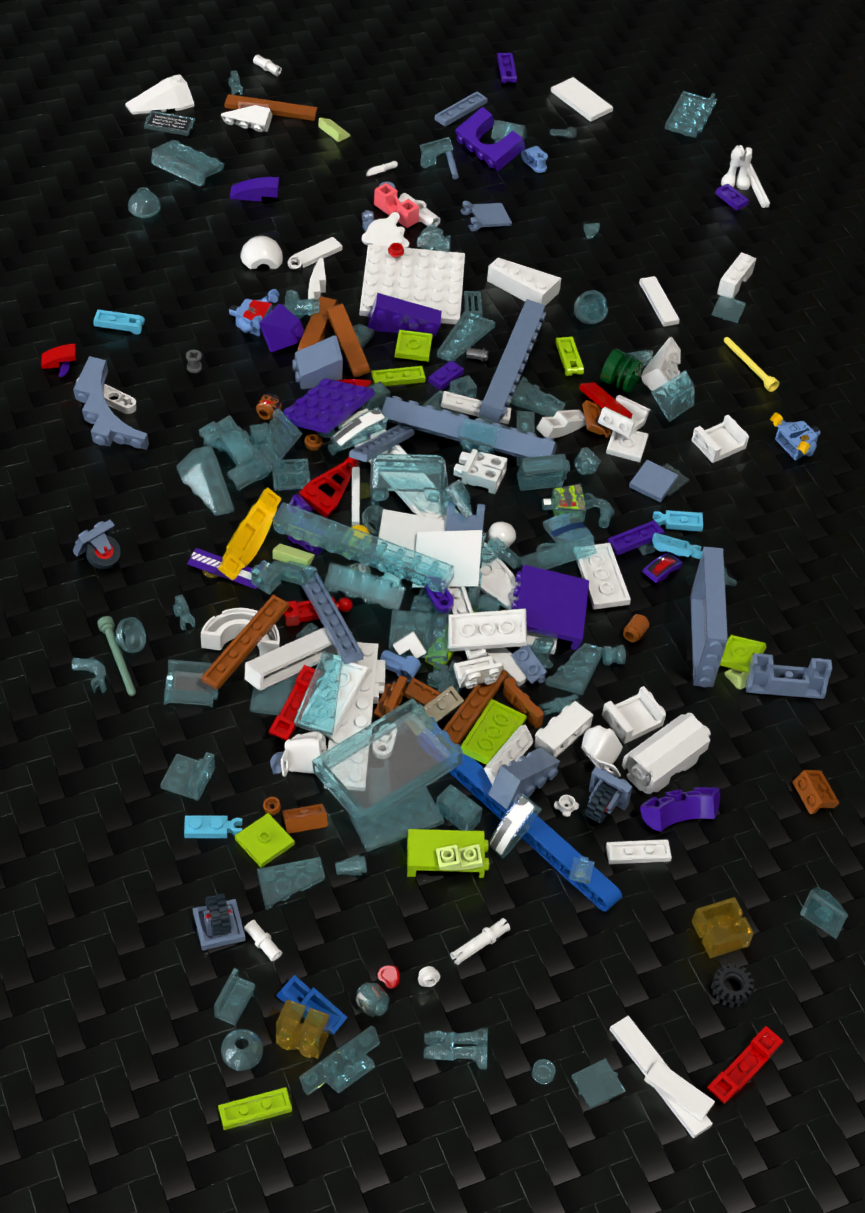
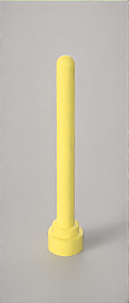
M729 337L724 338V343L764 381V387L769 392L778 388L779 381L775 377L768 376Z

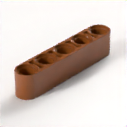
M320 296L301 338L298 351L324 340L331 324L326 309L336 306V299Z
M339 304L326 309L353 378L370 373L369 365L344 305Z

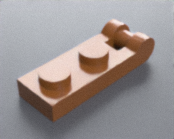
M506 678L503 696L518 712L527 716L526 720L535 729L542 726L544 717L542 709L536 706L529 696L516 686L514 678Z

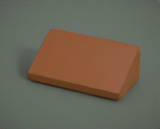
M323 804L282 811L287 833L328 826L327 812Z

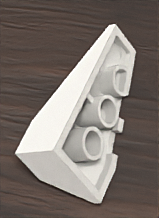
M179 74L164 79L126 103V107L132 114L151 113L152 110L166 112V109L175 108V111L194 107V101L187 82Z
M672 337L668 338L645 367L641 377L643 383L650 390L674 397L680 388V382L677 381L680 371L677 365L680 364L681 350Z

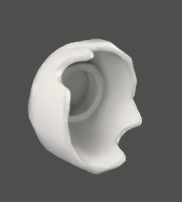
M506 522L492 524L486 534L487 542L496 549H500L502 546H507L508 548L516 539L514 528Z

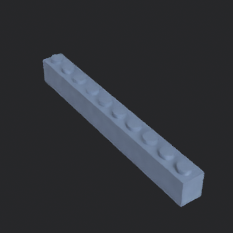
M526 299L482 402L479 413L480 417L499 423L501 416L505 417L508 408L506 405L509 406L512 399L510 394L514 395L517 386L514 384H518L525 367L524 363H527L538 335L537 332L540 331L541 322L545 319V305Z
M392 396V398L386 397L381 412L385 417L382 420L385 422L409 426L418 431L540 464L552 465L557 445L554 439L544 436L539 438L531 432H526V434L520 433V430L510 427L505 429L497 423H492V425L486 424V421L476 418L472 420L464 414L453 415L451 411L445 409L438 411L430 405H425V407L419 406V403L411 400L404 402L396 396Z

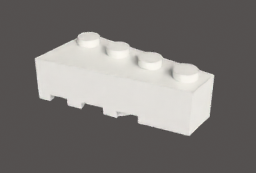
M497 258L488 268V282L523 301L529 299L546 306L559 294L560 277L501 258Z

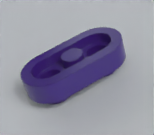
M438 578L429 580L426 583V593L436 610L441 613L451 611L454 607V599L445 583Z

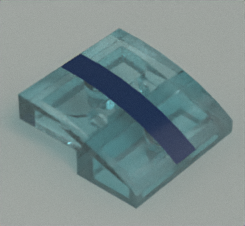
M575 512L561 514L543 522V527L562 552L574 545L581 547L594 540V536Z

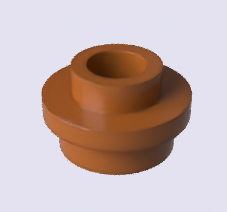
M309 434L305 437L304 443L309 450H318L322 445V438L317 434Z

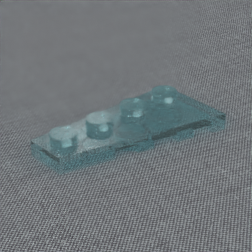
M322 652L295 718V726L333 736L343 662L341 656Z

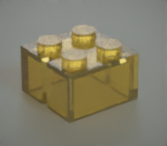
M735 897L698 908L694 913L692 924L699 937H703L702 943L710 958L748 947L754 935L746 917L742 918L743 912Z
M286 1000L276 1022V1043L283 1049H298L303 1056L318 1059L329 1035V1014L310 1008L302 1024L300 1021L306 1006Z

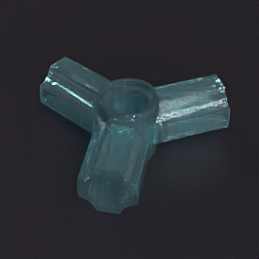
M289 290L286 292L284 306L298 319L304 315L315 314L320 311L318 299L300 300L297 291Z

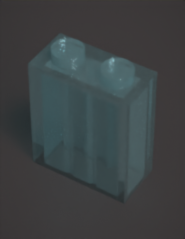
M565 454L522 458L517 472L520 491L562 487L564 480L567 478V472L570 471V464L566 460Z

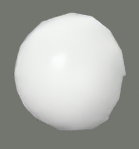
M255 236L243 246L241 260L250 269H257L260 264H267L270 269H277L282 264L283 255L276 241L267 236Z

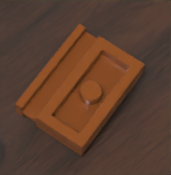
M586 400L582 406L587 430L599 435L604 434L608 438L611 435V429L598 423L602 409L599 405Z

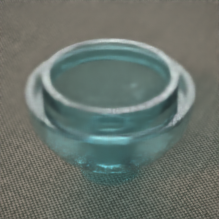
M144 187L139 188L128 202L129 211L140 218L152 217L161 208L159 198L150 192L148 188Z

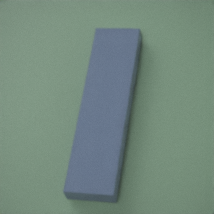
M475 92L436 114L435 120L443 126H447L486 104L488 98L479 92Z

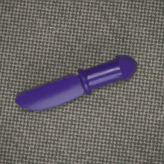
M71 361L62 362L59 377H64L67 374Z

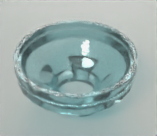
M653 350L627 353V360L630 356L643 360V367L647 366L654 357Z
M371 505L363 512L362 522L370 534L379 537L384 508ZM369 522L375 525L376 530L369 525Z
M128 617L119 622L115 638L117 644L128 653H136L144 648L146 634L143 625L138 619ZM122 632L126 636V641H124Z
M234 1030L223 1040L221 1046L222 1058L229 1067L235 1070H248L257 1065L262 1058L263 1045L261 1039L251 1030ZM239 1039H245L249 1045L245 1049H238L235 1043Z

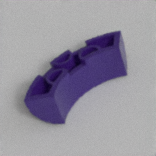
M695 787L694 791L682 793L681 789L666 792L665 797L659 799L653 797L640 807L642 818L647 825L660 832L669 825L684 820L715 819L720 804V788Z

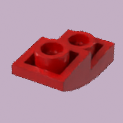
M75 344L59 346L43 353L41 359L42 369L60 367V362L76 361Z

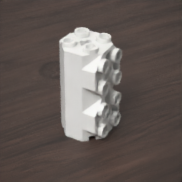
M692 713L681 714L624 756L622 766L624 770L627 768L629 771L627 774L628 780L644 793L651 794L660 791L669 784L671 776L675 773L686 771L697 763L699 755L708 749L710 743L709 736L711 735L710 730L702 725Z

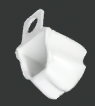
M600 725L586 730L582 742V749L596 767L609 771L613 776L620 777L621 774L613 763L618 758L623 746L614 731L610 728L605 729Z
M313 731L297 734L291 740L288 739L285 742V751L281 758L283 777H286L288 771L302 773L324 772V766L327 761L325 736L321 732Z

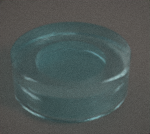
M538 1060L532 1069L534 1080L540 1084L550 1083L555 1076V1066L549 1060Z

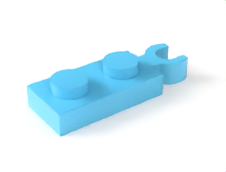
M667 510L665 514L658 511L653 512L652 518L659 526L666 525V529L703 530L702 513Z
M654 533L652 537L654 548L661 552L667 551L677 556L689 557L691 555L697 559L701 558V546L690 545L688 541Z
M185 816L184 837L227 838V833L236 835L242 831V828H235V826H242V819L234 818L228 821V816Z

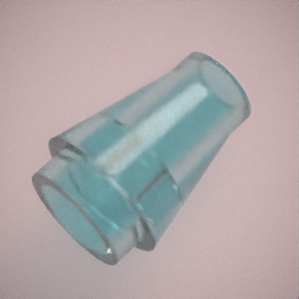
M358 854L340 862H335L337 875H362V873H367L365 855L359 856Z

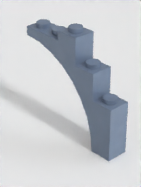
M89 356L73 390L76 400L85 403L82 409L84 420L94 424L91 430L93 442L98 445L111 446L112 441H115L119 444H127L134 448L147 450L149 445L147 433L133 429L123 423L106 404L103 394L104 382L108 374L106 360Z

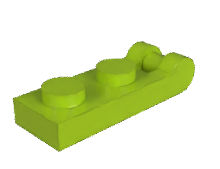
M573 337L556 338V346L565 369V375H583V364Z

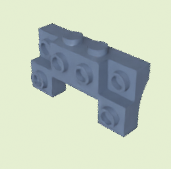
M753 653L749 664L750 672L746 681V692L824 699L828 680L832 672V662L827 659L812 658L808 668L773 665V655Z

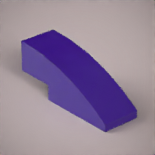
M279 177L255 178L237 183L231 187L230 199L262 201V196L278 198Z

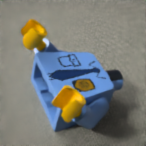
M774 413L770 420L774 422L775 427H778L775 440L795 461L804 455L812 456L817 447L816 442L820 435V429L817 426L810 428L804 421L785 422L779 413Z

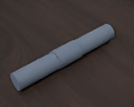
M447 149L446 156L452 178L457 179L459 176L452 151Z

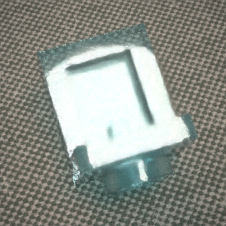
M535 638L531 650L544 668H552L553 663L548 657L555 642L552 638Z

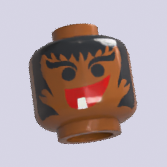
M264 394L256 405V411L259 417L264 420L274 419L280 412L282 403L276 395Z

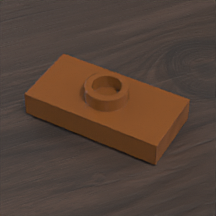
M412 678L403 696L424 707L441 693Z

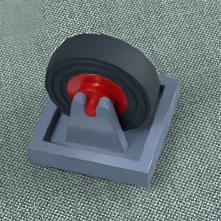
M111 520L105 523L101 521L94 526L93 530H85L80 533L73 549L76 557L86 552L88 561L94 567L99 569L113 567L121 555L118 542L110 537L115 526Z

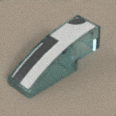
M379 407L372 409L338 430L331 436V441L339 451L371 439V434L387 428L388 418Z
M522 793L496 828L488 845L504 859L531 827L529 824L542 809Z

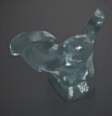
M436 224L426 227L417 239V247L432 250L435 248L436 251L450 252L451 235L444 237L443 230L437 228Z

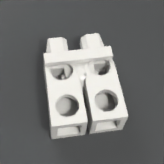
M475 449L472 450L471 454L462 452L459 463L464 465L456 464L453 475L461 477L463 484L467 485L468 483L472 486L478 485L488 488L489 493L496 494L506 472L507 458L478 452Z

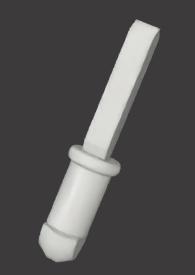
M392 161L375 166L368 170L366 176L369 177L396 168L398 163Z

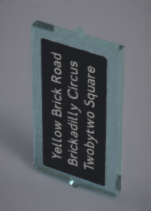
M151 111L149 116L146 117L144 128L188 136L191 129H193L195 118Z

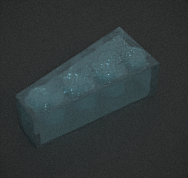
M330 562L324 580V586H327L326 590L335 593L339 590L345 592V595L348 597L356 598L357 596L363 598L365 602L372 604L375 602L382 604V607L397 610L400 608L406 589L402 583Z

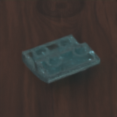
M308 459L271 460L274 490L303 489L310 481Z

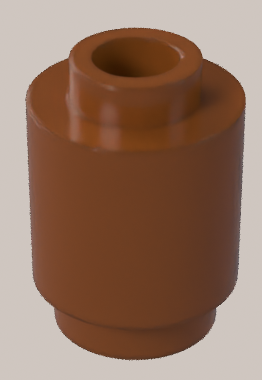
M634 615L624 628V637L630 642L640 640L650 626L648 619L643 615Z

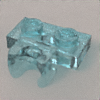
M452 661L449 668L447 665L435 662L433 673L428 674L427 684L437 688V691L440 693L452 685L459 694L462 688H459L453 668L456 662Z

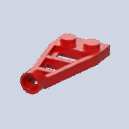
M348 457L340 465L309 481L298 495L314 510L327 518L337 507L352 476V468L359 467V461ZM338 474L344 478V481L340 485L331 477ZM328 484L335 490V493L332 497H329L318 487Z

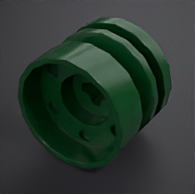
M614 349L604 364L600 377L601 381L611 386L617 382L616 386L618 389L621 390L623 388L624 392L629 393L640 378L643 360L636 359L634 356H630L627 360V353Z

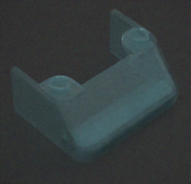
M380 454L374 457L371 461L370 498L373 513H377L379 501L388 498L389 491L424 492L425 498L428 501L441 504L442 515H446L449 487L445 460L438 455Z

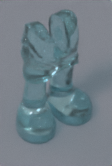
M483 1027L474 1032L457 1034L456 1032L441 1031L425 1033L424 1042L430 1046L424 1049V1058L454 1061L456 1058L473 1059L479 1069L487 1070L488 1028ZM455 1044H474V1045H477V1046H469V1047H454Z

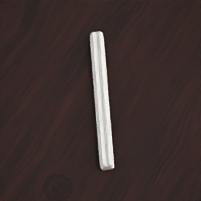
M740 145L738 146L741 148L740 156L744 157L745 150ZM750 162V167L747 169V177L761 207L768 208L770 204L769 199Z

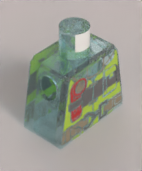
M581 484L554 488L551 499H542L543 510H553L555 519L567 518L568 521L584 522L586 506Z

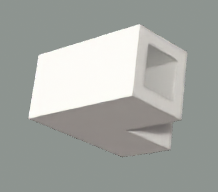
M414 631L393 643L399 655L409 649L415 658H419L427 653Z

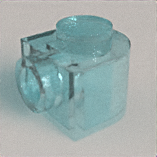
M489 594L480 595L474 607V612L499 611L500 603H497L498 598Z

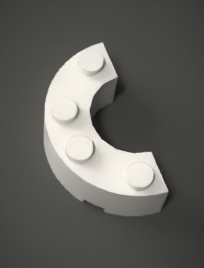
M232 608L222 611V614L217 617L213 616L206 622L201 631V648L221 650L225 643L236 638L258 611L248 608ZM276 625L257 644L260 656L280 647V636Z

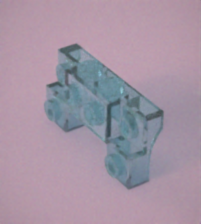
M230 415L217 423L213 421L199 429V435L204 438L208 448L221 442L237 467L228 471V477L233 480L237 490L269 476V470L259 458L260 451L255 444H251L249 441L250 436L246 430L242 431Z

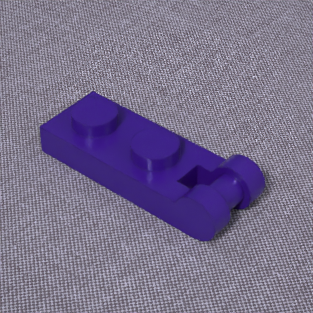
M498 53L497 60L501 83H516L517 75L512 53Z

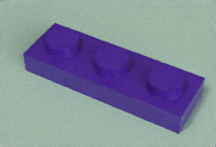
M654 520L608 538L607 543L611 544L612 550L616 555H620L652 542L654 533L664 535V531Z

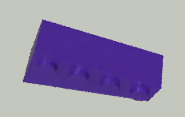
M377 293L368 315L366 330L393 333L405 330L429 333L436 336L441 325L442 311Z

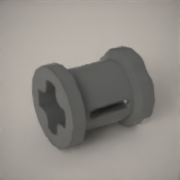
M190 350L186 353V359L188 360L187 370L190 373H198L202 370V364L200 363L202 355L198 350Z

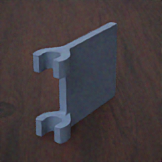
M469 201L462 203L465 208L461 209L462 214L468 215L473 212L475 216L470 219L473 224L469 225L470 231H477L481 227L511 226L512 224L502 203L471 204Z
M448 501L445 531L482 530L483 535L485 505L478 504L476 515L455 513L456 502Z

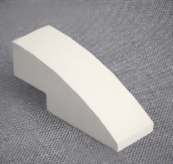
M580 410L557 411L554 417H542L536 429L545 437H561L585 426V416Z

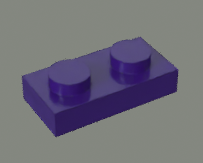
M729 184L716 189V195L735 210H739L749 203L745 196Z
M451 360L430 375L428 382L441 391L463 375L464 368Z

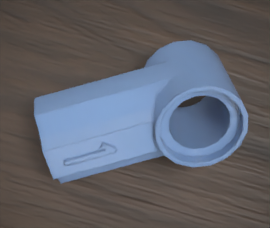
M384 650L380 657V660H385V669L397 673L398 677H407V682L414 678L421 666L420 661L414 656L402 657L388 650Z

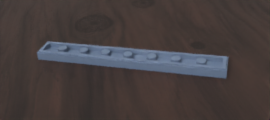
M399 424L352 449L349 457L367 462L412 437L415 434V429Z
M310 568L296 572L301 586L344 664L364 660L360 647L316 569Z

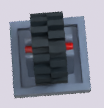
M595 767L591 774L589 788L591 795L585 816L601 823L608 813L611 814L615 806L625 811L629 805L632 786L626 780L618 779L611 775L609 771Z
M224 893L206 897V906L193 908L202 950L245 941L236 899L226 901Z

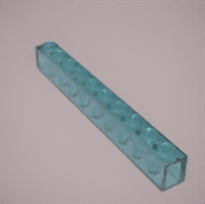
M283 502L273 517L274 530L280 534H287L296 540H303L312 546L324 548L330 553H337L349 560L353 559L365 566H371L381 572L393 574L399 579L409 580L415 585L425 586L434 592L445 594L454 578L453 565Z

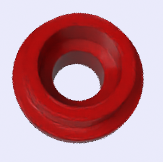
M392 243L388 248V254L394 258L401 257L404 254V248L400 243Z

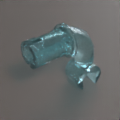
M585 493L584 499H582L585 502L584 507L586 509H590L593 506L600 508L598 524L602 528H607L611 516L614 514L612 506L604 499L594 498L592 494Z
M94 657L90 659L73 658V670L94 672L96 677L91 681L92 689L95 693L96 687L100 685L101 691L104 693L106 690L104 681L106 670L104 665L94 659Z

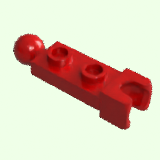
M331 597L338 610L348 612L352 609L353 603L351 599L343 597L338 602H335L334 597ZM310 600L297 603L296 601L288 602L289 608L283 614L285 615L286 626L299 625V622L319 619Z

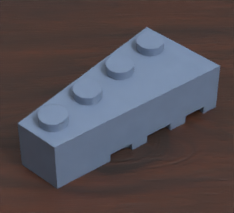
M540 747L529 752L526 757L524 755L519 757L517 762L515 760L510 761L509 766L503 764L488 795L508 810L513 805H516L521 797L531 796L536 788L540 789L548 779L552 780L558 773L557 767L560 761Z

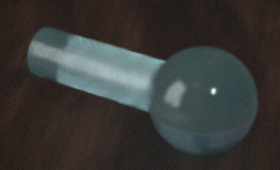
M568 127L566 130L551 129L550 135L574 138L577 136V130L574 127Z

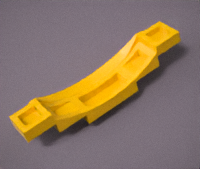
M268 487L262 492L256 504L252 506L246 518L240 523L227 545V550L222 557L223 561L218 567V570L231 580L237 578L241 569L245 568L255 557L277 512V506L282 498Z

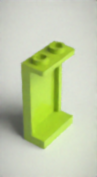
M408 829L407 877H416V870L479 872V878H484L485 871L489 870V858H485V852H488V840L484 839V831ZM477 844L480 845L484 867L465 870H440L436 849L457 845L458 849Z

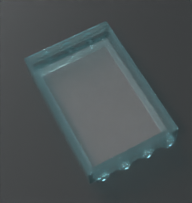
M412 698L313 759L312 765L316 776L357 824L363 828L462 764L463 751L458 744H454L451 741L449 734L445 730L442 731L439 728L436 720L428 716L424 707L420 703L417 704Z

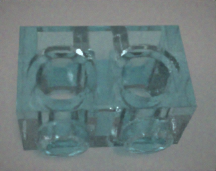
M450 784L437 797L436 811L460 830L471 831L481 821L482 807Z

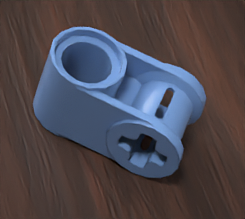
M538 146L530 147L521 152L524 163L528 164L535 172L542 173L547 170L546 160L548 155Z

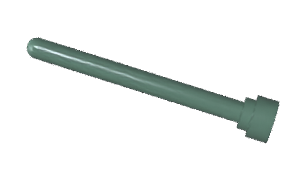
M110 616L102 617L97 622L99 630L106 634L128 694L134 696L136 691L113 633L115 627L113 619Z

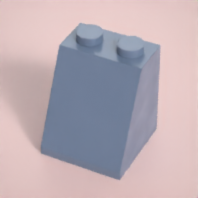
M332 336L295 352V360H292L293 370H296L295 379L296 382H299L301 389L314 388L323 379L342 380L343 359L337 336Z

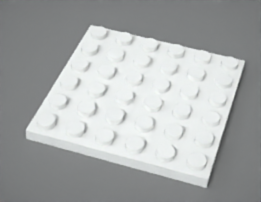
M368 244L360 316L369 315L377 293L441 310V323L459 325L465 253L404 248L403 256L394 258L388 254L390 246Z

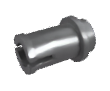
M468 347L466 358L478 359L484 362L487 361L489 352L485 348L480 350Z

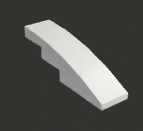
M319 258L310 278L308 316H312L320 294L326 292L323 258Z

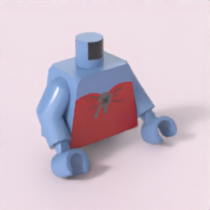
M272 289L269 291L268 296L261 300L245 299L240 307L231 305L229 314L236 316V326L244 333L250 332L260 336L262 329L259 322L272 311V302L276 303L280 294L276 289Z

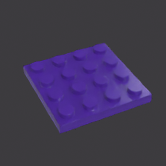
M323 379L316 387L310 389L306 395L297 399L296 403L291 407L286 408L278 418L281 423L328 434L371 399L375 392L372 388Z

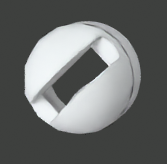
M296 255L291 256L288 260V266L293 270L298 269L302 264L301 258Z

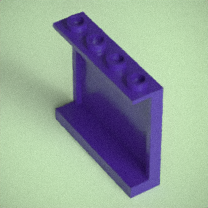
M523 564L521 572L517 571L515 582H518V586L516 585L514 588L513 597H516V600H513L511 610L526 609L527 631L571 641L570 649L578 651L583 640L589 580Z

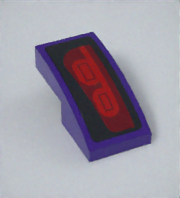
M668 552L651 562L642 572L657 583L666 579L670 572L680 569L682 562Z

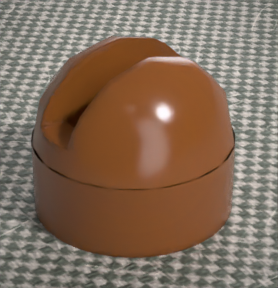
M269 797L263 803L265 812L272 816L281 810V804L276 797ZM271 804H274V809L270 808Z

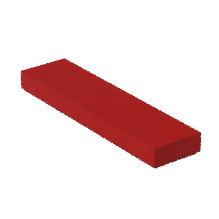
M595 382L580 384L579 389L602 409L606 407L632 419L633 414Z

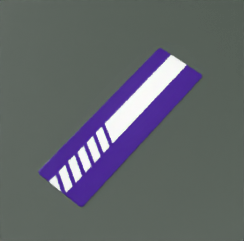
M198 548L194 550L187 563L188 565L231 580L218 570L223 561L222 557ZM246 566L241 569L237 578L232 581L257 589L265 573Z

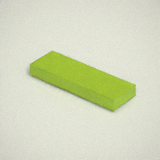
M422 366L371 371L374 387L423 383L426 379Z
M285 1087L218 1105L223 1129L226 1130L292 1112V1106L287 1088Z

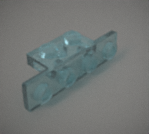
M370 1026L302 1074L299 1079L304 1092L309 1095L324 1083H327L336 1092L340 1093L375 1068L373 1060L366 1053L380 1044L376 1029Z

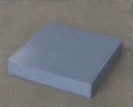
M646 460L630 482L629 487L661 502L678 479V474Z

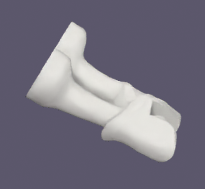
M736 146L731 153L730 168L728 173L722 178L721 185L729 184L734 187L737 167H740L736 178V185L741 190H747L750 187L747 169L750 167L752 148H746L744 157L740 156L741 148Z

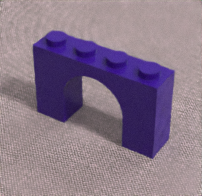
M481 107L455 130L456 138L460 144L466 145L470 152H475L479 159L485 160L491 168L494 167L499 171L525 149L523 138L513 130L495 144L487 145L481 143L479 140L482 135L495 125L492 114Z

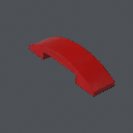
M303 665L293 690L269 730L270 734L286 741L291 737L312 699L322 672Z
M765 1026L751 1041V1044L724 1072H721L710 1083L707 1089L725 1104L764 1066L783 1043V1040Z

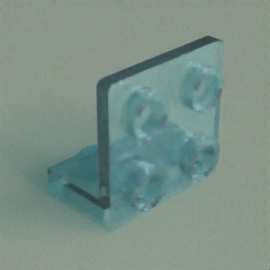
M464 418L458 437L460 445L469 452L475 449L479 452L495 455L494 445L499 428Z
M206 752L204 758L199 761L176 754L160 784L161 789L199 801L215 769L214 754Z

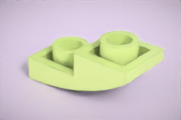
M479 844L459 849L457 845L436 849L440 870H465L484 867Z

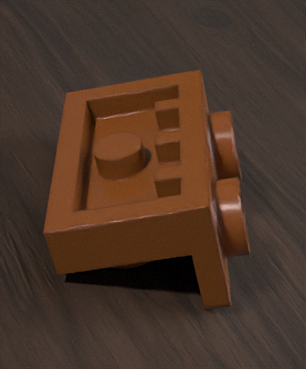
M399 676L397 682H393L392 685H386L384 693L374 711V716L393 721L404 697L407 677Z
M804 770L793 781L810 814H815L820 808H835L839 804L822 771Z

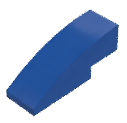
M295 975L276 995L299 1015L331 1035L347 1019V1016L314 987L310 989Z

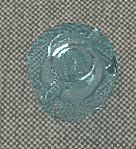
M588 447L582 448L574 460L577 471L584 475L594 474L601 463V460Z

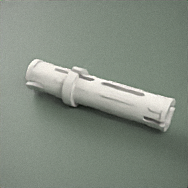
M502 918L490 928H484L481 934L454 952H451L452 960L456 958L454 963L459 965L489 943L493 944L496 938L510 930V925L508 923L505 925L506 920Z

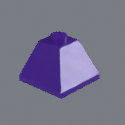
M282 304L277 305L259 322L270 352L296 344L304 334L301 321Z

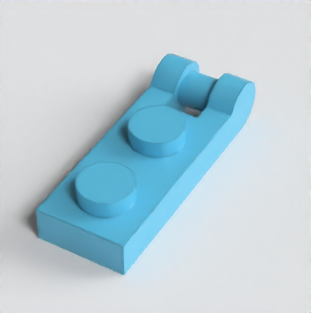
M97 310L93 322L94 326L126 330L134 334H140L145 319L140 315Z

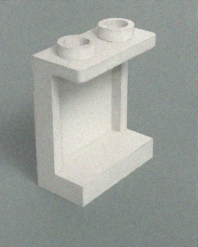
M619 395L616 401L633 414L632 419L604 407L598 423L629 438L645 424L650 409Z
M726 415L723 423L705 431L701 426L695 428L692 442L714 463L746 449L749 436L735 420Z
M643 686L637 695L616 705L612 701L605 703L602 716L623 744L663 726L666 713L664 708L655 701L652 693Z

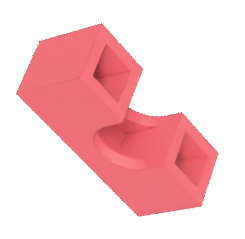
M387 183L375 189V206L389 216L393 212H397L400 216L398 222L406 228L418 222L419 206L410 199L400 203L397 198V190Z

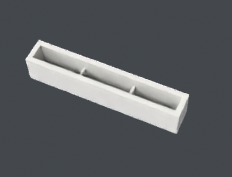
M321 628L246 662L245 680L261 691L299 673L303 665L312 667L336 656L338 651L326 629Z

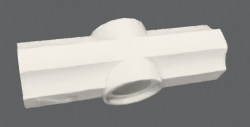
M406 193L400 196L398 199L400 203L410 199L419 206L418 222L424 223L432 230L437 228L440 218L426 208L424 201L415 200Z

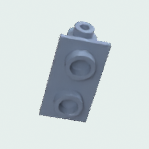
M528 644L527 646H522L511 655L531 684L535 681L539 683L545 681V673L547 671Z

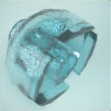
M596 290L582 293L574 303L576 317L584 324H595L602 321L608 312V307L606 308L605 303L607 302L606 298Z

